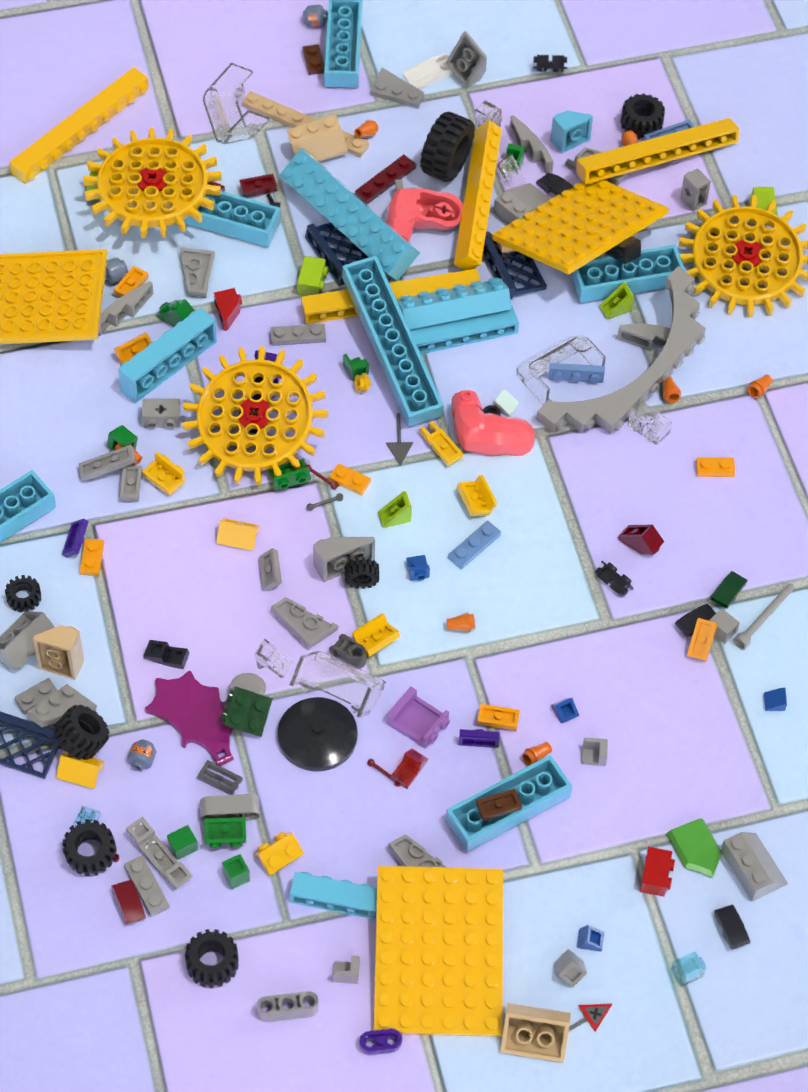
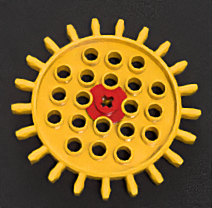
M153 127L149 129V138L139 140L135 132L131 130V142L124 145L113 137L112 146L115 150L112 153H108L101 148L97 149L98 157L104 160L103 163L98 164L91 161L87 163L88 171L98 173V176H83L84 186H98V189L84 191L85 200L90 201L100 198L101 202L91 206L92 214L96 215L107 210L109 214L104 218L105 226L108 227L116 219L123 221L121 225L122 234L125 235L130 226L133 225L140 227L142 238H146L148 228L159 227L160 234L164 238L167 234L166 226L175 223L182 232H185L184 219L189 216L201 223L202 214L197 211L200 206L212 211L214 210V201L205 197L206 194L221 196V186L208 185V182L222 181L221 171L207 172L206 169L217 166L216 156L205 160L200 158L207 153L206 144L192 150L189 148L192 144V135L188 134L180 143L174 141V130L170 129L166 139L155 138L156 135Z
M732 195V208L723 210L718 200H713L712 207L716 214L711 217L699 208L696 216L703 222L701 227L687 221L684 229L696 235L694 240L682 237L679 239L678 246L692 249V254H679L682 263L693 264V269L686 272L692 277L697 276L701 283L695 286L693 294L697 295L707 288L713 293L709 306L713 307L719 298L729 302V315L735 310V304L747 305L748 318L753 316L754 305L764 304L768 315H772L774 308L771 301L779 299L786 308H789L792 301L786 293L791 289L803 297L806 289L796 283L798 278L808 281V271L801 269L802 264L808 265V256L803 255V250L808 249V240L800 241L798 235L805 232L807 225L803 223L792 228L787 222L791 220L793 211L789 210L782 218L773 213L776 207V201L774 200L769 204L768 209L764 210L756 208V195L752 196L750 207L739 206L737 196ZM708 248H714L716 251H711ZM779 258H785L787 261H782ZM706 263H712V264H714V265H713V266H709V265H707ZM725 265H729V266H731L732 268H726V267H724V266H725ZM742 268H748L749 271H744ZM777 273H783L785 276H780ZM763 285L766 288H759L758 286Z
M264 346L259 347L258 360H246V353L241 347L238 350L240 358L238 363L229 365L223 355L219 356L220 364L224 369L217 375H214L205 367L202 368L204 376L210 380L205 388L196 384H190V390L201 396L198 404L183 402V408L189 412H197V420L183 422L182 427L184 430L199 429L200 436L188 441L187 444L190 449L205 444L208 451L198 459L202 466L212 457L220 461L214 472L216 477L219 478L224 473L226 467L229 466L236 469L234 475L235 484L239 485L243 472L249 471L255 472L254 479L257 486H260L262 483L261 471L273 469L275 477L280 476L282 472L279 466L287 461L296 470L301 469L299 461L294 457L301 449L309 455L315 456V449L307 444L306 441L309 435L324 438L325 431L312 427L313 419L328 418L329 414L328 410H313V402L326 398L324 390L309 394L306 388L318 380L317 375L313 373L303 380L296 375L304 366L303 360L299 359L289 369L282 365L286 356L285 350L281 349L275 362L265 360L266 352ZM239 376L245 377L242 382L236 381V378ZM257 377L264 378L260 383L254 382ZM275 378L282 379V381L278 384L273 383V380ZM219 392L225 393L222 398H216L215 396ZM237 393L243 394L240 399H234V396ZM256 394L261 395L259 400H253L252 397ZM274 395L280 396V399L277 401H272L271 397ZM293 396L299 397L296 402L289 401ZM215 410H222L220 415H213ZM234 411H241L239 416H232ZM271 413H278L276 418H269ZM292 413L297 415L293 420L287 418ZM214 427L221 428L217 433L211 432ZM233 428L239 429L236 434H231L230 430ZM251 429L258 430L255 435L248 434ZM270 430H275L276 434L273 436H268L267 432ZM288 431L295 432L294 436L287 437L285 435ZM230 446H237V449L235 451H228V448ZM250 446L256 448L255 451L252 453L246 452L247 448ZM269 447L275 449L271 454L265 453V450Z

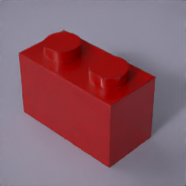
M648 847L640 888L641 893L665 897L666 889L670 890L672 878L668 877L669 871L673 872L675 859H671L672 851Z

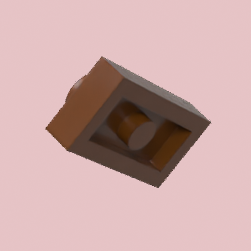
M319 44L302 46L308 74L324 73L325 65Z
M515 789L476 800V806L482 821L522 810V805Z

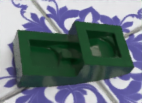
M731 571L713 593L711 600L727 609L735 601L738 593L746 586L748 580Z

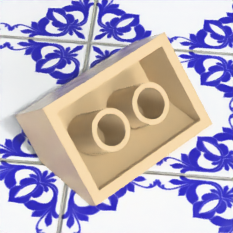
M336 114L286 129L294 156L300 148L312 155L318 162L348 153Z
M59 625L34 635L33 642L39 669L76 680L84 663L80 631L72 626Z
M507 1003L500 1053L564 1063L571 1013Z

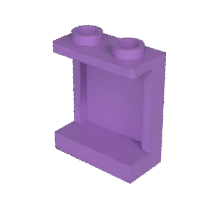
M412 686L409 687L387 713L388 725L425 749L429 744H433L436 741L438 733L441 730H445L450 723L449 711L445 710L442 713L419 698L417 690Z

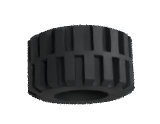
M645 93L628 97V100L626 99L622 106L620 121L622 129H625L624 132L634 131L637 134V139H644V135L662 129L665 116V106H663L662 101H658L659 98L652 97L653 95H645Z
M73 705L54 725L53 732L59 746L65 752H68L70 756H75L77 759L87 760L88 758H93L109 739L108 734L110 732L107 728V723L103 721L102 716H99L95 710L93 711L87 706Z
M85 819V823H81V821L76 822L77 826L74 827L72 825L69 828L70 833H65V840L62 842V849L67 863L72 870L75 869L80 875L83 872L85 876H90V873L96 876L100 870L104 873L106 866L111 867L112 859L115 860V852H117L111 830L107 829L104 823L100 825L98 820H94L93 823L90 822V819ZM94 839L101 843L100 850L92 856H83L78 853L79 846L86 840Z
M206 929L205 933L198 932L197 937L193 936L190 939V943H187L185 951L186 969L188 970L189 977H193V981L196 984L200 982L202 987L209 985V988H214V985L218 984V987H221L223 982L229 983L231 981L230 976L234 978L236 975V970L239 967L237 945L231 936L227 938L226 932L219 933L218 929L210 932V929ZM208 952H218L224 957L216 965H206L200 961L201 957Z

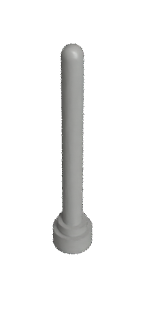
M788 584L745 632L738 633L735 636L733 642L739 649L745 650L749 646L751 636L794 590V585Z

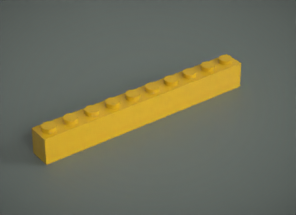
M135 67L131 68L9 161L11 174L24 184L33 180L40 172L46 170L53 162L59 160L66 152L72 150L79 142L85 140L92 132L97 131L105 122H108L126 106L133 103L139 96L146 93L149 89L148 77Z
M730 118L579 158L576 160V174L585 184H590L739 142L740 128Z
M490 120L475 129L454 258V265L463 271L472 270L481 265L502 132V129Z
M468 269L447 274L395 281L389 284L395 298L401 299L400 297L404 295L416 296L420 292L426 291L431 293L436 292L439 288L451 289L455 285L461 284L466 286L471 285L474 281L481 280L477 269ZM347 289L301 297V308L306 325L359 316Z

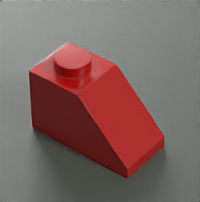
M235 288L214 292V304L224 331L230 328L240 313L242 298L240 294L236 293Z

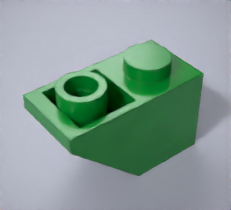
M186 299L174 300L170 303H163L159 307L160 311L156 316L175 327L178 322L183 321L195 310Z

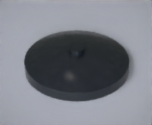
M312 697L293 704L283 714L278 725V743L281 752L292 764L304 770L320 772L334 769L349 759L357 745L358 729L354 716L344 705L329 698Z

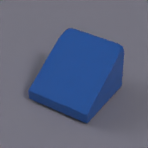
M785 687L764 692L765 711L786 710L787 697Z
M572 697L565 698L551 705L561 723L580 716Z
M590 925L580 928L578 931L577 948L601 952L604 931Z

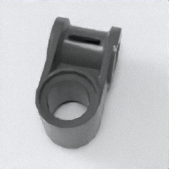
M340 634L339 640L335 645L329 647V652L333 657L345 662L354 669H361L366 665L365 647L345 634Z

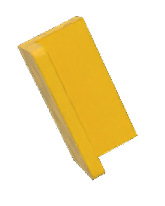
M223 518L219 522L216 542L217 544L252 551L255 547L256 535L260 532V525Z
M64 752L60 756L56 777L60 780L93 789L96 787L98 773L104 768L105 761L97 758L77 759L75 756H70L68 752Z

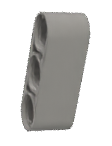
M237 794L203 797L200 799L201 821L204 822V819L242 817H246V821L256 820L260 817L259 796L256 794Z
M312 991L264 996L257 1002V1015L263 1022L309 1018L315 1016L319 1009L318 996ZM306 1002L314 1003L311 1007H307L304 1004ZM286 1004H290L293 1006L291 1009L283 1008V1006ZM263 1007L271 1008L268 1012H264L261 1009Z

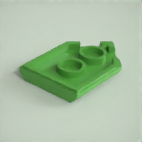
M699 818L667 832V836L684 868L698 871L707 877L713 878L722 852L704 819Z

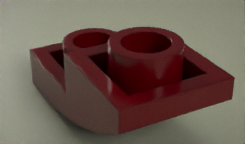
M132 879L111 885L116 904L120 907L125 925L146 918Z

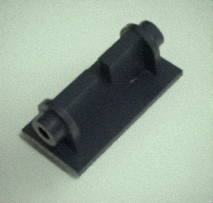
M537 54V56H533V63H536V66H533V68H537V72H547V69H553V72H563L564 69H568L567 66H564V63H567V56L552 55V61H549V55Z
M601 561L604 566L596 569L597 577L607 585L613 580L614 582L609 587L619 596H626L629 587L632 590L634 589L630 584L632 582L630 578L625 574L620 576L616 572L618 569L612 563L606 564L604 561Z

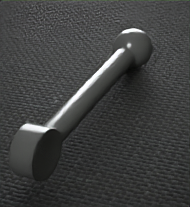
M338 493L336 497L315 504L309 503L306 508L311 511L314 507L336 500L342 501L343 494Z

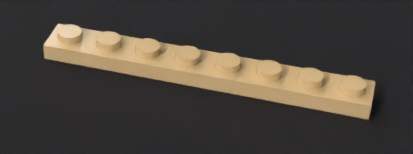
M252 91L242 101V107L290 128L317 120ZM342 130L348 153L361 158L369 148V142Z

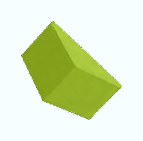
M623 282L599 306L606 318L612 319L632 311L634 295L627 283Z
M406 491L401 492L378 511L383 527L387 528L411 522L412 505Z

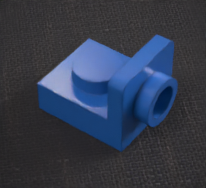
M425 555L406 558L410 581H421L430 577V567L427 565Z

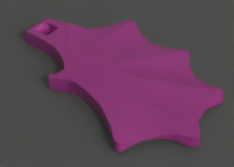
M190 670L176 679L156 678V695L153 701L145 707L146 713L154 715L174 727L182 736L183 748H186L189 743H195L206 749L219 766L234 760L229 747L233 729L222 726L224 721L221 720L223 710L227 708L220 700L218 687H208L200 684ZM224 752L225 755L219 758L218 755Z

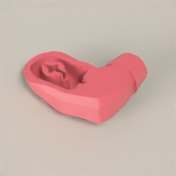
M423 188L398 189L388 205L385 221L410 242L414 228L449 230L456 227L461 221L463 204L459 198L450 193H439Z
M463 390L452 396L454 431L463 450L487 456H523L532 450L535 445V431L526 420L518 417H502L492 413L485 414L475 391Z

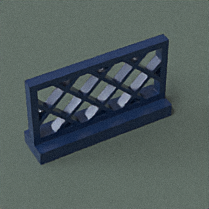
M331 222L320 226H315L314 223L307 225L306 240L319 258L326 259V267H329L328 271L339 286L345 285L342 278L343 265L351 263L348 262L349 258L359 261L369 257L354 243L344 242L343 238L347 237L341 231L334 229L335 226ZM320 232H328L329 236L322 235ZM335 234L341 236V239L338 240L331 238V235ZM328 242L338 245L337 249L330 247ZM340 246L349 248V252L339 250ZM352 250L359 251L361 256L352 254ZM337 254L347 257L346 261L338 259Z
M489 235L485 236L483 257L494 278L502 279L509 288L510 300H513L514 295L546 290L547 285L533 258L524 255L526 259L523 260L516 256L520 252L515 251L514 255L504 253V257L511 259L509 263L501 259L503 253L493 243L497 242L493 241ZM515 261L522 264L521 268L512 265V262ZM524 266L531 268L533 272L530 273L523 270ZM508 269L518 272L517 275L510 274ZM522 274L529 277L528 281L519 278V275ZM531 279L538 281L540 285L530 283ZM515 282L524 285V287L517 289Z
M0 711V727L4 728L0 730V735L4 744L0 745V750L6 747L9 756L0 759V765L46 779L59 748L58 740L54 736V729L46 726L40 727L34 722ZM9 731L15 732L17 738L6 742L3 734ZM31 737L34 738L36 744L24 748L21 740ZM19 741L23 750L11 754L8 746ZM46 743L53 744L52 750L43 755L40 746ZM38 747L41 756L30 761L26 752ZM25 754L28 762L17 765L13 758ZM43 760L45 763L43 772L34 770L32 764Z

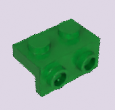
M304 458L298 460L301 466L299 470L293 468L291 463L279 466L282 475L275 477L273 469L268 470L275 491L284 490L297 484H304L311 480L310 469L305 467Z
M246 817L204 819V843L209 844V848L221 847V843H230V847H242V842H246Z

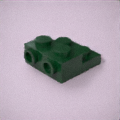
M235 686L233 690H229L226 699L229 705L228 709L223 710L221 720L224 722L222 726L262 737L273 698Z

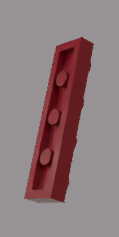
M403 154L355 190V195L368 205L395 184V180L404 178L416 169V163Z

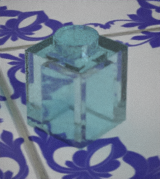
M695 951L674 960L671 970L679 985L683 987L703 978L706 964L703 958L699 957Z

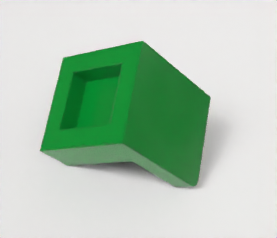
M508 143L503 170L514 173L520 172L524 161L525 147Z
M347 354L343 355V366L352 381L355 380L356 375H362L363 373L369 375V363L366 358L361 360L360 357L350 360Z
M121 425L109 432L107 447L113 450L118 443L123 447L131 444L136 450L138 437Z
M189 825L167 835L177 860L199 850L198 841Z
M241 854L222 862L223 875L232 890L250 881V870Z

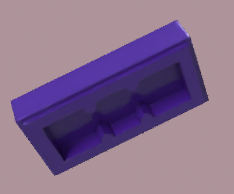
M83 518L71 523L62 551L63 556L68 558L79 553L81 545L85 540L84 535L89 521Z
M460 729L459 745L499 748L500 732L485 731L483 729Z

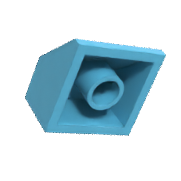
M569 110L556 114L552 120L550 140L561 153L591 139L593 116Z

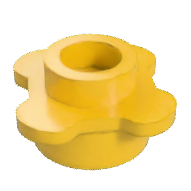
M366 373L355 376V391L360 393V391L369 390L371 380Z

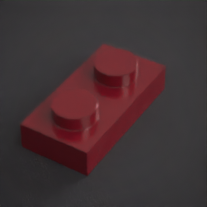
M274 174L239 180L243 197L277 191Z

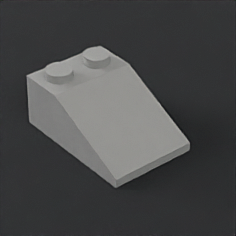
M464 31L445 63L465 88L482 79L486 72L487 55L469 33Z
M531 183L508 189L495 198L494 214L507 224H510L514 220L521 219L526 213L532 212L551 198Z
M329 537L313 544V565L323 582L345 574L344 566L351 559L355 561V558L361 560L362 557H365V560L371 558L372 561L375 560L374 537Z

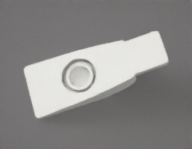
M441 54L404 71L403 76L409 84L422 89L454 73L445 63L449 56Z

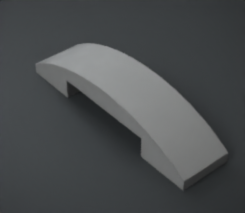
M143 816L126 828L148 861L175 889H178L193 878V875L181 861L178 862L155 835V830Z

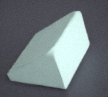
M505 389L502 390L494 402V406L498 407L501 413L509 417L519 405V402Z

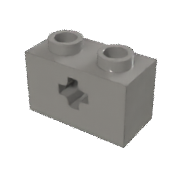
M698 168L687 172L683 178L680 199L692 211L701 208L707 204L711 181Z
M142 399L143 428H180V399Z

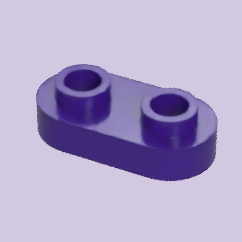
M396 1029L366 1031L359 1039L360 1049L366 1054L395 1052L402 1045V1035ZM388 1040H394L395 1043L389 1044ZM372 1042L374 1045L369 1047L366 1044Z

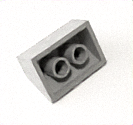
M25 611L0 636V663L6 668H22L26 664V660L36 654L33 642L34 635L55 627L44 612Z
M740 832L723 841L721 852L752 902L788 885L787 880L756 833Z

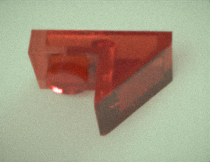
M413 748L404 753L402 762L393 772L390 779L408 789L429 761V758Z

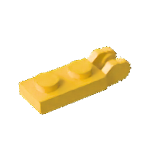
M434 421L428 423L432 434L424 427L419 428L420 435L447 466L463 458L461 450Z

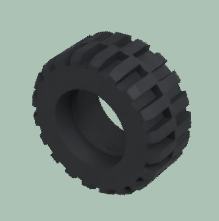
M451 111L442 113L435 120L424 142L420 159L422 171L444 182L454 180L462 170L470 154L475 137L474 123L470 119Z

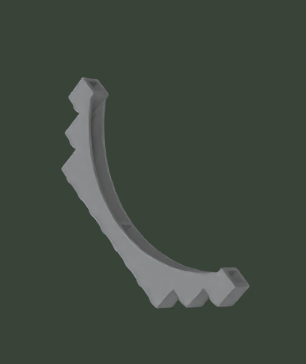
M679 266L667 277L665 287L669 290L672 306L670 334L659 356L642 375L625 387L598 398L575 402H553L549 399L537 411L536 419L552 432L557 428L561 429L566 421L581 433L586 429L590 430L595 422L610 434L615 430L619 431L624 425L625 419L627 417L630 419L636 412V408L639 405H644L647 401V396L650 393L654 394L659 388V384L662 381L665 382L670 377L671 371L674 368L678 369L685 356L689 357L693 353L694 347L697 344L701 345L706 338L704 336L706 328L695 320L700 314L699 308L701 303L690 296L695 288L693 286L695 278Z

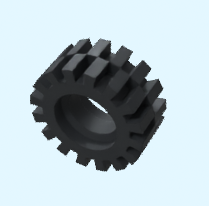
M362 557L361 560L355 558V561L351 559L344 566L345 582L347 585L350 584V587L355 586L356 589H359V587L365 589L366 586L371 588L372 585L375 586L376 583H379V564L375 560L372 561L371 558L365 560V557Z
M21 575L22 578L20 579L18 576H15V581L13 579L9 580L10 584L7 583L5 589L9 607H12L14 611L18 608L20 613H22V609H25V611H29V608L34 610V605L38 607L39 601L41 602L42 599L39 583L29 575L27 578H25V575ZM20 590H29L31 592L25 598L16 596V593Z

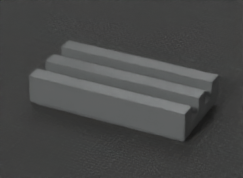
M207 760L197 776L199 780L229 795H234L235 790L238 789L239 784L243 781L242 776ZM210 768V769H212V770H214V771H216V772H218V773H220V774H222V775H224V776H227V777H229V778L235 780V782H232V781H230V780L224 778L223 776H221V775H219V774H216V773H213V772H211V771H209V770H207V769Z

